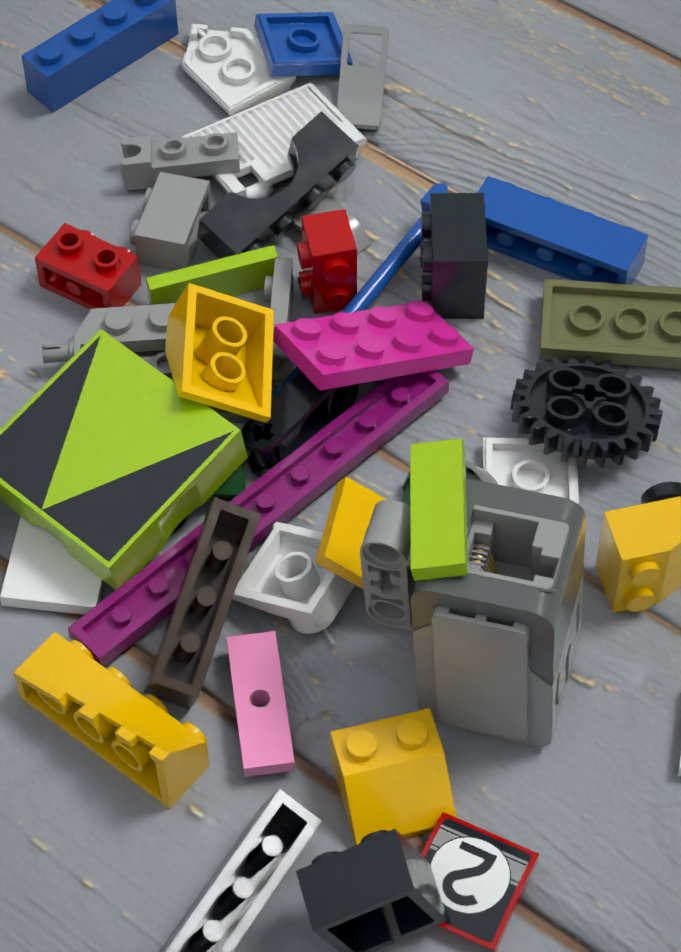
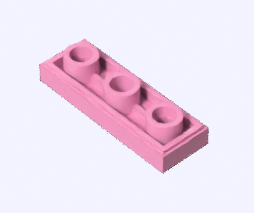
M276 631L226 637L244 777L295 771ZM259 704L266 705V706H264V707H255L256 705H259Z

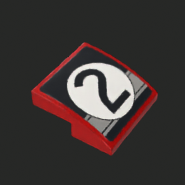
M443 812L421 852V855L430 863L448 918L447 922L438 926L497 952L516 904H520L540 854Z

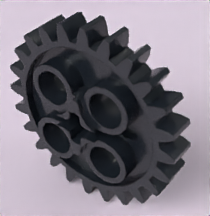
M569 355L568 363H562L558 358L552 357L550 367L542 362H536L535 371L525 369L523 379L516 380L510 409L513 410L511 420L512 422L519 423L517 431L519 434H530L529 445L545 444L543 454L548 455L558 451L561 453V462H566L573 456L578 458L580 466L583 467L588 459H594L599 467H604L607 458H610L617 465H622L624 455L637 460L640 450L648 452L651 442H656L663 411L659 409L661 400L660 398L652 397L654 390L652 386H641L642 376L628 378L626 376L628 368L624 366L616 371L610 369V360H606L600 366L594 363L592 356H588L585 363H579L573 355Z

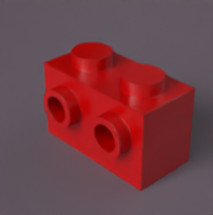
M341 209L301 216L302 242L297 243L299 264L301 269H303V271L298 272L302 298L310 297L314 314L344 310L357 294V246L346 210Z
M66 223L59 228L34 257L41 287L90 310L93 308L123 307L142 285L137 255L125 247H117L97 238L90 231L80 230Z

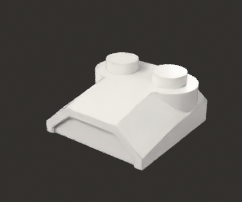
M275 522L272 532L238 582L232 600L287 618L293 629L297 632L313 634L324 630L333 622L355 585L315 563L323 532Z

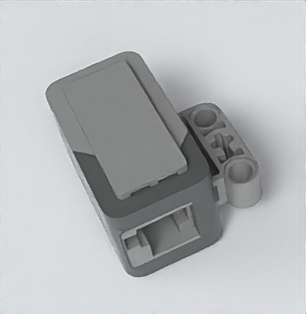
M466 479L468 575L414 581L411 572L410 506L397 500L387 499L379 501L373 510L360 549L365 607L368 615L378 623L413 632L418 709L430 708L436 723L532 747L549 745L553 737L565 693V683L569 678L581 633L586 527L584 509L576 502L567 498Z

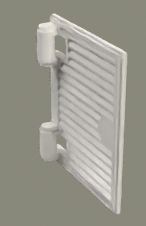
M312 83L303 85L181 137L188 138L206 136L213 133L237 132L240 172L212 176L228 194L233 192L243 197L255 199L269 197L273 192V184L294 176L287 157L291 138L321 111L359 145L355 159L361 154V146L367 142V139ZM252 172L258 178V183L245 188L237 178Z

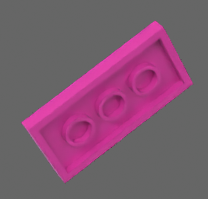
M411 301L408 304L389 307L378 306L370 310L351 313L339 312L332 316L312 319L301 318L293 322L275 324L273 331V342L320 391L470 364L474 348L458 331L451 327L425 301Z

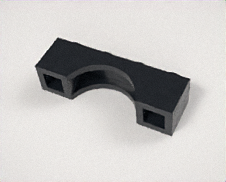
M321 111L291 138L287 157L293 170L294 179L290 185L280 193L267 198H247L230 192L200 219L197 238L219 259L266 247L265 243L274 235L281 238L293 227L297 220L294 216L305 207L309 211L315 208L327 193L325 189L334 181L340 184L350 176L356 167L354 159L359 145Z

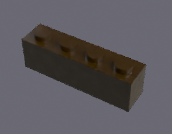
M216 497L213 499L201 526L143 694H151L157 699L188 710L192 708L199 698L261 517L260 513Z

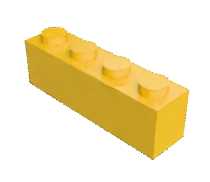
M54 632L13 672L21 699L169 809L210 766L207 739L195 725L190 722L182 724L169 715L167 708L159 699L151 694L143 696L137 692L119 670L114 667L104 668L94 660L90 651L77 640L69 642Z

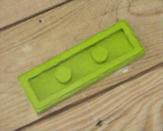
M274 245L148 277L146 282L149 305L176 303L188 283L229 296L263 289L265 276H273L275 258H279Z
M462 438L410 444L411 572L414 581L468 575L465 447Z

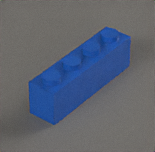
M112 0L21 56L27 91L54 113L178 35L176 0Z
M491 176L486 178L477 192L484 193L487 248L574 281L633 284L644 264L648 235L631 227L617 224L598 217L593 213L582 211L550 197L539 195Z

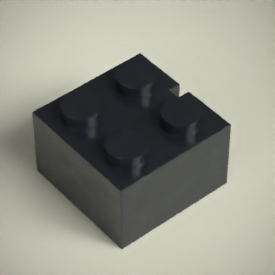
M430 193V212H421V238H428V241H420V267L423 269V273H429V275H421L422 301H430L434 311L443 319H484L488 269L484 193Z
M396 829L372 832L363 837L360 844L341 852L331 851L315 857L311 865L296 871L313 931L339 952H375L394 944L383 907L388 903H391L400 935L404 939L448 921L430 863Z

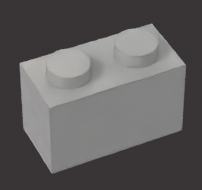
M165 172L159 173L154 187H149L146 190L143 201L144 212L141 219H135L131 227L130 243L136 247L139 264L173 271L190 267L200 239L197 238L199 221L212 209L210 181Z

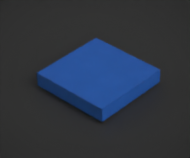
M334 12L256 14L254 27L272 77L340 75L343 36ZM348 52L347 64L353 65L352 59Z

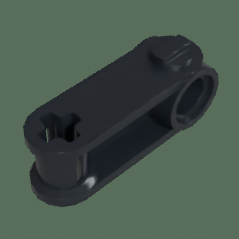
M300 370L271 399V418L265 423L250 419L241 430L245 448L251 453L248 461L251 472L257 477L263 476L349 409L356 400L358 384L320 391Z

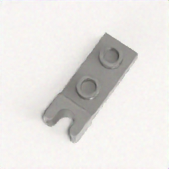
M237 132L213 133L206 136L169 138L153 142L150 135L121 140L124 158L120 160L124 186L127 190L153 188L160 172L187 177L240 172Z
M275 258L273 276H265L264 302H270V309L274 310V327L275 324L291 322L294 278L293 259ZM273 342L272 382H284L295 369V364Z

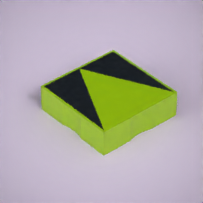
M100 329L0 429V500L30 524L36 525L52 534L63 544L72 557L113 589L117 590L144 568L166 544L178 524L192 511L203 505L248 456L239 428L207 405L178 397L174 381Z

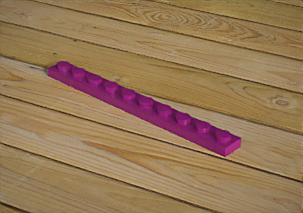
M436 370L384 380L229 501L261 514L249 551L270 535L275 522L285 523L445 396L449 392V381ZM203 523L69 626V638L82 643L90 651L94 660L104 667L170 615Z

